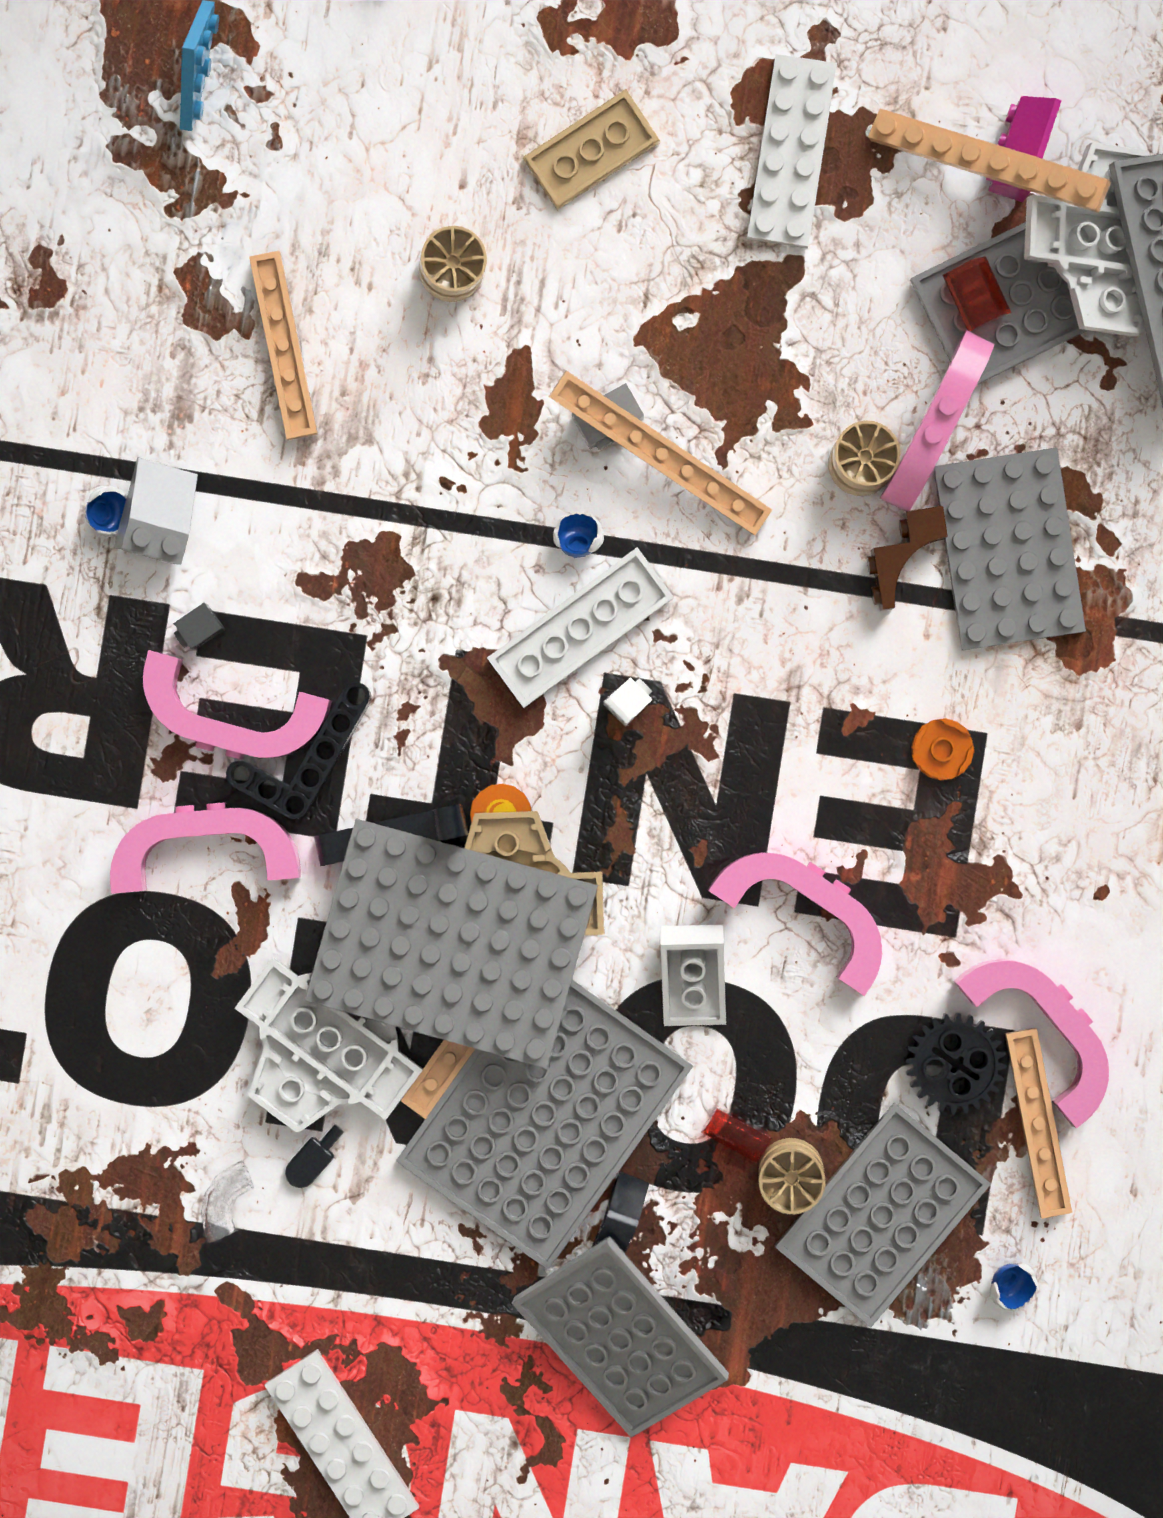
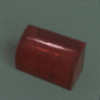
M986 256L973 258L943 274V278L967 331H973L1011 313Z
M717 1105L714 1106L701 1130L702 1134L755 1163L761 1158L772 1140L770 1134Z

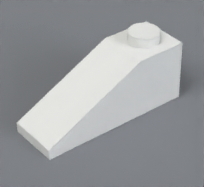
M630 677L604 701V706L626 727L653 700L649 696L652 690L640 678L635 682Z

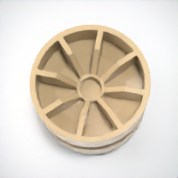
M446 226L433 232L423 245L419 262V276L424 288L435 298L447 302L462 301L470 297L479 288L485 272L487 254L484 244L474 232L461 226Z
M859 421L851 424L840 434L829 454L828 468L832 480L841 490L851 495L867 496L878 492L887 484L898 468L901 457L899 442L894 433L881 423Z
M785 1138L771 1144L762 1154L758 1167L759 1187L763 1198L772 1208L785 1214H800L810 1210L819 1202L825 1190V1173L822 1159L811 1144L801 1139Z

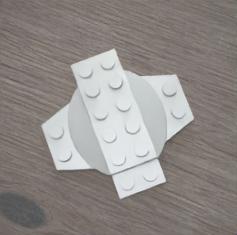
M1096 142L1086 145L1078 170L1109 179L1111 183L1099 213L1046 196L1032 194L1027 197L1024 259L1047 262V266L1055 267L1059 275L1067 282L1079 329L1134 337L1141 335L1143 332L1144 322L1109 164L1115 161L1150 156L1147 150Z
M274 957L271 958L235 1007L237 1011L260 1027V1039L263 1046V1052L247 1096L297 1134L337 1105H350L361 1102L386 1120L423 1071V1068L399 1051L396 1026L305 1001L312 973L298 976Z

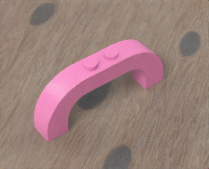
M967 330L964 331L951 357L950 365L898 468L887 482L880 499L904 511H910L937 464L985 369L994 348L993 343Z
M148 650L143 670V687L150 709L166 728L179 736L197 741L195 745L197 748L213 752L215 746L227 749L226 756L240 760L244 759V755L259 758L284 757L301 750L313 741L328 717L332 701L303 692L298 694L295 709L289 721L280 729L272 732H257L196 715L182 704L177 692V680L183 660Z
M225 803L206 804L207 810L194 811V805L175 807L176 813L156 815L143 820L123 837L115 850L111 862V894L147 890L145 872L147 858L157 844L171 838L239 833L249 836L263 850L266 860L267 881L300 878V858L296 845L286 829L275 819L262 812L246 808L226 809Z
M777 853L746 855L730 863L717 875L708 891L733 908L737 906L745 892L753 884L766 879H776L785 882L841 920L851 936V952L836 977L862 995H866L880 969L882 942L873 917L861 903L848 895L851 891L849 887L837 879L832 884L823 878L825 871L812 862L805 866L791 857Z
M1008 959L982 962L969 968L953 981L975 1007H978L991 995L1003 989L1015 988L1027 993L1069 1043L1077 1058V1073L1072 1084L1052 1102L1076 1129L1095 1113L1108 1087L1109 1063L1107 1054L1101 1040L1089 1026L1093 1023L1092 1019L1082 1008L1078 1011L1070 1003L1073 996L1062 984L1057 987L1040 970L1028 964Z

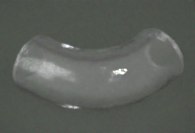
M243 1161L232 1164L216 1175L204 1193L200 1214L208 1243L237 1231L232 1218L233 1204L238 1197L254 1189L252 1178Z

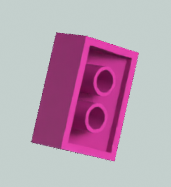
M1021 96L1016 105L1011 103L1005 121L1009 122L1010 125L1007 134L1001 133L997 145L1043 159L1062 100L1048 97ZM986 178L987 181H990L988 191L1020 202H1024L1031 192Z

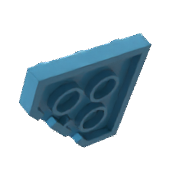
M202 0L182 47L181 130L192 131L196 120H201L203 116L204 102L201 101L205 77H209L212 61L209 58L212 37L213 34H217L219 26V15L214 14L215 2Z

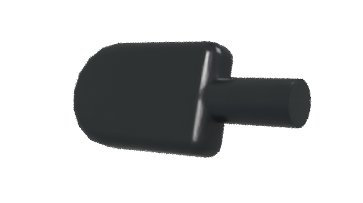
M337 1124L320 1141L316 1137H311L291 1159L285 1169L286 1180L290 1185L295 1188L308 1187L334 1159L335 1155L329 1149L344 1133Z

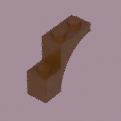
M943 506L906 511L903 514V519L899 520V530L901 538H906L907 543L876 547L871 550V556H867L869 575L874 574L876 583L875 587H871L873 604L879 605L880 612L895 608L897 580L908 559L923 546L948 537Z

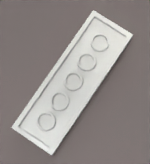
M782 54L775 55L747 239L808 249L837 63Z
M637 547L492 653L487 659L523 708H525L671 601L674 596Z
M318 1349L265 1383V1388L350 1518H405L419 1509L416 1499Z

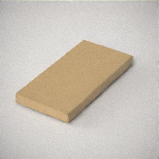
M625 89L525 155L523 160L556 210H559L659 144L660 139L627 89Z

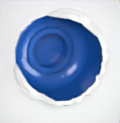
M105 486L96 488L90 494L85 507V518L97 533L106 537L117 535L127 498L126 494L120 489Z
M577 512L574 514L568 513L559 519L554 529L553 540L555 545L565 555L573 558H582L599 549L604 541V533L595 516L591 517L590 514L585 512L581 514Z
M1009 1263L1001 1266L993 1275L990 1286V1299L995 1305L1006 1311L1014 1312L1016 1309L1024 1308L1025 1303H1029L1031 1298L1035 1297V1293L1038 1290L1035 1273L1025 1264Z

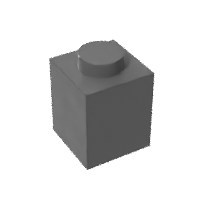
M205 602L173 623L177 628L174 635L183 648L189 646L194 651L225 631L215 613Z

